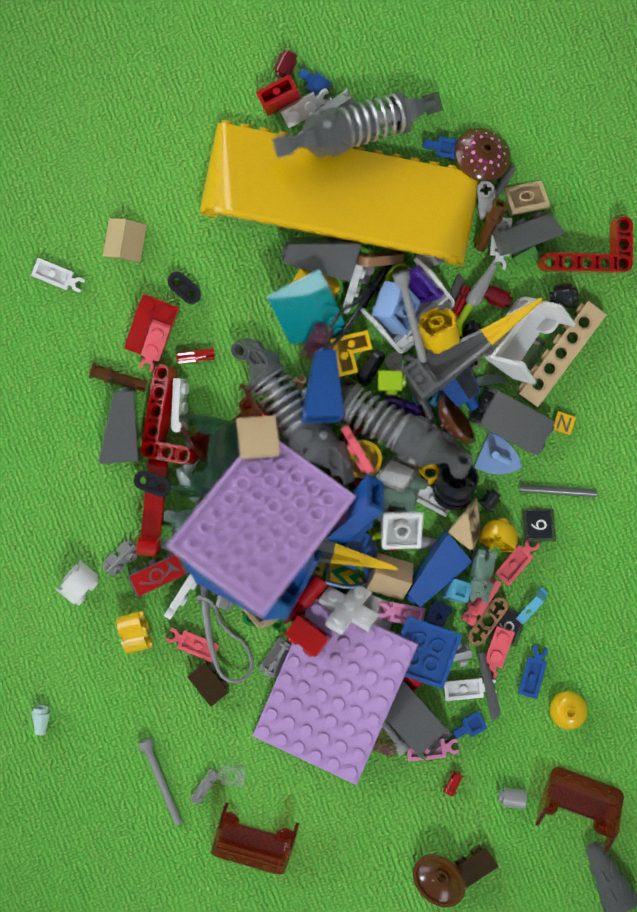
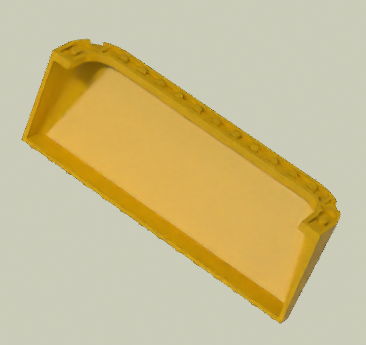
M227 120L217 123L199 210L200 215L214 218L228 216L431 256L444 260L446 264L463 267L477 199V187L480 181L467 176L462 170H459L458 166L448 165V167L440 166L439 162L429 161V164L423 163L421 159L410 157V160L402 159L403 156L399 154L387 156L383 155L384 152L379 150L367 152L365 148L359 146L349 149L346 153L340 155H328L322 158L316 157L307 149L299 148L293 154L277 158L272 139L290 135V133L278 131V134L271 133L270 129L262 127L256 130L252 129V126L248 124L236 126L233 125V122Z

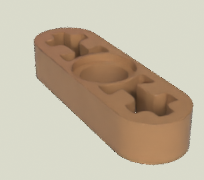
M390 250L359 253L357 265L375 267L405 263V252Z
M496 597L469 632L468 638L470 643L473 645L484 643L508 610L509 604L505 598ZM496 601L498 603L500 601H503V606L505 607V609H499V611L496 613L500 615L499 618H497L495 614L488 612L489 609H492V611L495 610ZM485 616L493 617L494 624L492 626L484 625L483 618ZM480 624L483 629L488 630V633L486 634L483 631L480 636L482 640L474 641L472 634L473 632H479L481 628L477 626Z

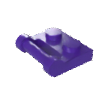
M420 265L415 266L413 269L405 270L408 271L410 276L408 288L420 300V304L438 300L444 295V291L441 288H437L423 272L424 269Z

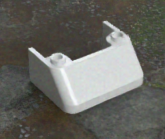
M416 258L414 259L416 264L424 269L423 272L437 288H441L444 291V295L440 299L419 305L416 313L417 323H419L420 316L424 312L433 308L452 310L455 301L436 275ZM364 308L360 310L398 353H405L415 345L411 328L408 336L388 333Z
M530 297L517 299L506 316L537 299ZM542 300L536 308L484 352L483 356L511 378L535 385L536 380L527 370V365L521 361L539 333H552L559 323L572 327L575 326V323L562 305Z

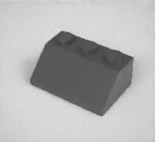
M542 212L532 215V219L526 221V218L515 222V226L509 228V225L498 228L499 232L492 235L500 256L542 243L565 234V232L550 213L543 215Z

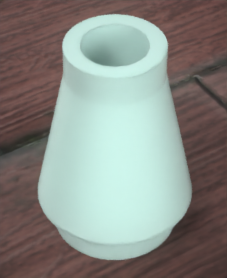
M34 706L33 711H31L36 735L46 734L50 716L48 706Z

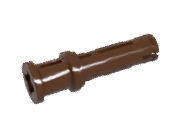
M493 199L492 207L485 215L486 222L474 244L476 250L485 251L496 226L502 222V215L509 207L508 203L503 199Z
M93 362L89 373L90 379L103 380L106 384L110 382L145 393L148 384L147 380L113 371L112 367H102Z

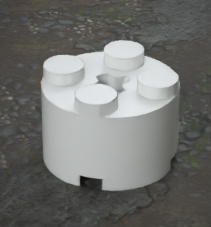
M80 560L78 565L76 564L63 578V584L61 586L58 585L56 591L73 605L76 603L79 606L86 598L85 595L88 589L92 591L98 584V574Z

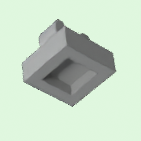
M468 642L463 643L462 647L457 649L453 660L459 661L460 667L468 666L467 658L472 657Z

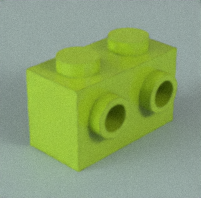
M402 371L377 372V392H385V395H398V392L402 391V388L406 385V376L402 375Z

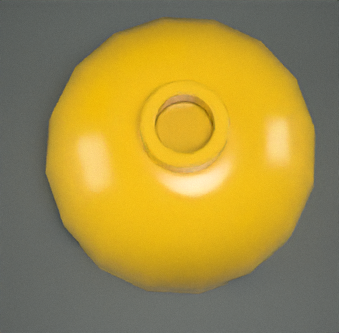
M499 518V520L489 521L482 528L479 542L488 548L493 549V546L500 548L501 552L510 553L514 552L517 547L518 533L514 526L509 524V520Z
M573 691L558 693L549 705L552 721L562 729L573 730L580 727L588 715L586 701Z

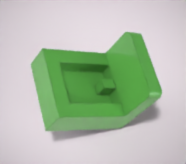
M533 246L528 250L523 249L516 252V257L513 258V261L518 265L533 256L537 263V259L543 253L539 248L536 249Z

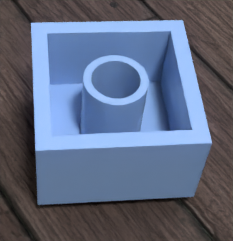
M384 281L377 302L373 307L372 316L388 333L408 336L411 327L400 286L395 282ZM409 289L416 315L420 300Z

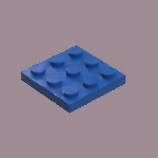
M407 615L400 636L417 643L418 646L405 676L443 689L462 634Z

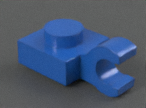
M302 68L298 74L302 80L308 83L305 89L309 92H314L315 96L322 89L327 88L328 90L332 85L330 81L318 72L313 77L307 70Z
M442 136L438 137V142L425 139L423 149L436 150L435 156L454 160L455 146L458 140Z
M476 711L461 719L464 725L453 729L452 732L456 739L466 733L473 737L486 730L487 726L480 712Z

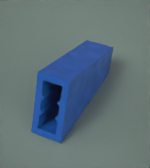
M320 348L312 358L301 423L339 422L344 416L336 350Z
M369 474L364 477L352 492L356 496L354 501L326 535L327 540L343 545L383 513L384 481Z
M445 530L440 534L414 573L412 585L407 591L406 597L412 604L417 603L419 607L425 604L472 563L471 559Z

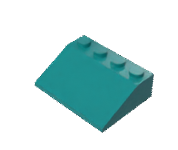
M320 270L267 296L290 344L324 341L329 325L339 312ZM342 316L334 324L329 340L338 337L345 327Z

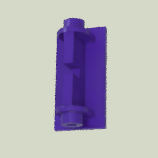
M386 395L385 400H388V407L396 404L397 410L404 409L406 415L413 414L417 417L421 415L422 408H419V405L416 406L415 403Z

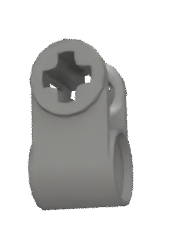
M483 181L477 187L478 209L481 220L486 219L485 215L490 211L493 199L497 198L496 189L489 181ZM488 187L491 191H488V195H485V188Z

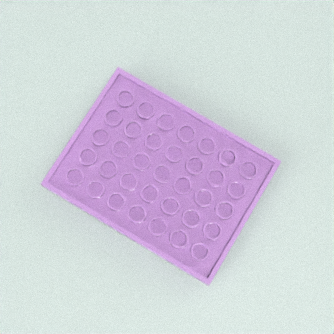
M280 441V456L241 459L239 456L167 545L169 550L262 618L356 497Z
M317 598L307 608L304 616L332 636V638L317 657L307 656L302 651L303 648L298 644L291 645L253 737L357 785L418 644L376 624L367 632L351 622L341 635L325 625L327 619L334 611L320 604V599Z

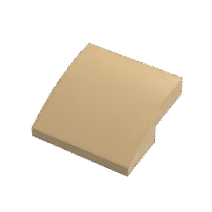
M275 416L237 418L238 445L241 459L280 456Z

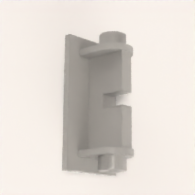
M130 539L128 541L125 540L116 549L120 554L118 557L115 553H112L103 561L102 567L109 575L114 577L120 574L124 567L138 556L136 555V546H134L135 544Z
M279 637L259 669L268 677L275 679L284 664L292 644Z

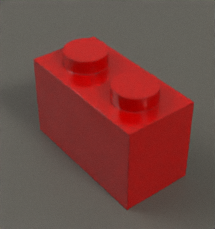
M290 74L255 92L268 116L301 98Z
M303 614L298 615L285 632V635L288 636L287 640L294 645L298 644L303 648L302 651L309 657H317L332 638V636Z

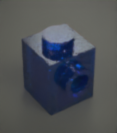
M434 599L424 620L444 627L453 608Z

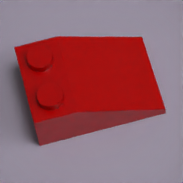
M143 294L124 349L141 355L152 320L160 321L171 326L159 360L160 362L180 308Z

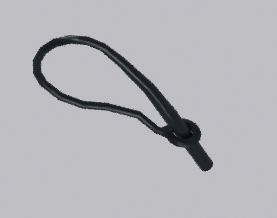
M392 265L382 266L372 283H365L367 288L359 299L345 305L337 313L326 333L325 346L327 348H333L343 338L362 313L360 310L367 306L375 292H380L381 288L379 285ZM359 303L336 340L329 344L330 333L338 318L348 308L354 307Z

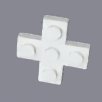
M329 586L319 600L320 604L334 611L327 619L325 625L341 635L351 622L368 632L379 614L364 606L371 597L372 592L362 586L351 588L347 595Z

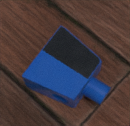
M468 366L442 391L457 407L465 403L469 410L473 411L480 406L475 396L481 393L471 367Z

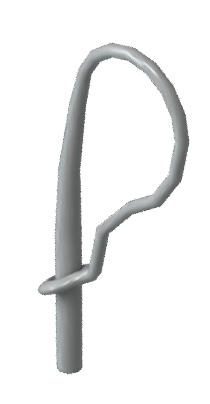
M200 585V595L196 599L202 606L206 640L216 671L222 679L229 683L243 682L250 676L253 670L254 661L250 648L242 638L232 633L222 623L218 608L208 598V589ZM209 607L214 608L218 624L231 637L238 640L247 651L250 661L249 670L240 679H229L220 670L212 639Z

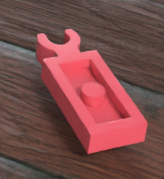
M152 320L141 352V356H144L140 363V368H143L144 364L148 363L151 366L149 371H153L155 361L159 362L171 328L170 325Z
M348 425L341 428L349 443L346 447L352 456L356 454L359 459L356 463L361 472L366 471L369 474L374 471Z
M527 537L524 542L525 546L522 548L518 544L515 551L506 558L494 574L510 586L533 559L530 552L537 550L540 546L539 543H536L534 547H530L529 541L531 539Z
M491 577L490 582L494 586L488 603L484 604L480 597H477L474 602L470 600L467 604L468 611L461 617L462 620L471 626L476 623L478 614L482 616L502 584L493 577Z
M496 625L486 653L488 670L493 671L492 679L497 677L496 668L503 667L515 631Z
M170 628L169 631L174 632L175 637H166L165 640L167 642H178V649L212 662L206 638L187 630L180 634L176 628ZM213 641L215 652H217L219 644Z

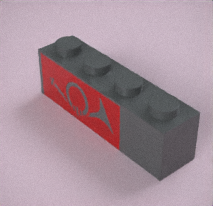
M171 551L165 554L166 558L161 561L156 558L148 562L149 566L144 569L139 566L131 570V575L127 577L136 596L139 597L188 574L189 571L183 564L184 560Z

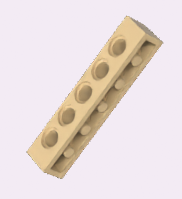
M589 301L585 304L581 302L575 310L577 315L572 319L575 326L564 325L565 331L562 335L558 333L552 341L554 346L551 350H545L540 357L543 359L539 366L535 364L529 372L534 379L541 380V389L537 390L533 387V384L523 381L519 385L518 389L520 391L518 395L535 408L539 407L607 315ZM581 317L586 318L588 321L586 328H582L579 325ZM569 333L576 335L575 343L568 342L567 335ZM558 348H562L565 351L563 359H559L556 356ZM547 363L551 364L554 368L552 374H547L544 371V366Z

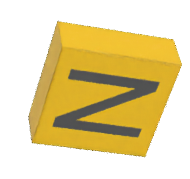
M557 411L554 419V430L570 435L576 417Z

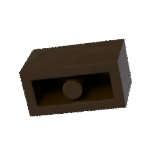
M205 661L188 674L187 678L210 707H212L229 693L228 687L230 685L224 679L219 678L212 662L208 664Z
M485 844L473 847L470 850V854L465 857L462 855L454 861L464 877L466 888L499 867Z

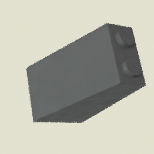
M291 237L290 242L285 243L281 257H285L283 261L285 264L313 272L320 270L321 274L351 282L361 242L335 237Z
M485 387L478 400L480 406L472 411L468 421L538 456L545 447L547 437L554 430L555 421L498 390Z
M118 388L119 392H114L99 464L141 461L137 392L132 391V388Z
M403 680L386 720L420 758L425 760L426 756L432 755L441 746V738H444L446 742L453 734ZM427 748L430 750L428 754L423 753Z

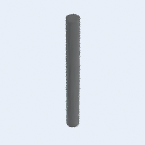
M520 485V492L597 496V489Z

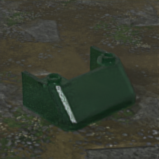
M180 414L179 418L189 426H197L199 432L204 435H210L206 472H196L193 474L190 486H171V490L181 497L206 498L240 456L237 424L234 421L210 415Z

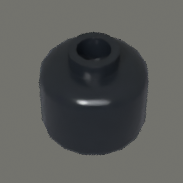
M572 283L557 284L554 286L553 292H550V302L562 305L564 309L574 307L576 302L579 301L578 289Z

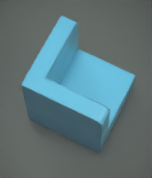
M453 579L444 586L441 598L456 603H468L471 585L470 583Z

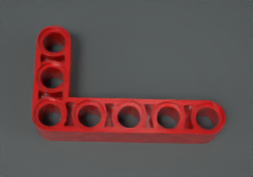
M627 216L612 220L610 223V254L547 253L537 259V266L544 272H627L633 266V221ZM620 221L624 224L623 230H621L619 227ZM620 240L624 243L623 249L619 247ZM546 258L551 260L550 267L545 263ZM565 258L569 260V267L564 265ZM583 258L586 259L588 263L586 268L582 265ZM601 259L606 262L605 268L601 266ZM620 259L624 262L623 269L619 266Z
M163 364L158 365L153 373L141 453L147 458L193 465L199 458L196 449L166 443L172 412L173 378H177L178 373L174 367ZM160 408V409H161V413H160V415L158 416V409ZM169 449H171V455H170V456H168V451H169ZM186 452H188V458H187V459H185V454H186Z
M149 459L147 471L167 479L168 461ZM163 483L158 486L161 491H164L166 488ZM145 492L141 536L137 539L136 555L155 557L159 555L165 496L159 497Z

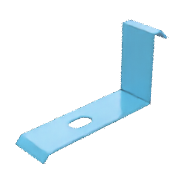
M541 587L536 597L519 614L516 620L524 625L543 604L546 595L549 593ZM528 609L531 610L529 614L526 613Z

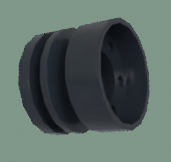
M443 463L433 486L432 494L434 500L447 510L457 511L466 508L471 502L479 482L477 470L471 465L466 477L458 479L451 474L448 464Z

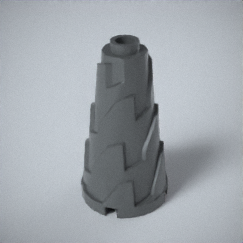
M597 841L586 845L588 849L585 851L590 863L589 867L596 882L595 885L601 899L600 903L603 911L628 912L637 907L636 890L629 884L623 872L619 870L614 859L608 854L602 843L598 844Z

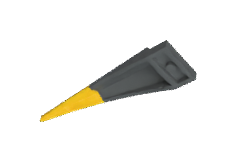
M538 298L510 315L460 339L457 345L444 350L440 354H434L433 352L426 354L427 360L425 363H421L419 358L403 368L402 371L425 401L437 391L445 388L542 302V298Z
M323 539L316 548L323 552L319 562L399 570L398 567Z

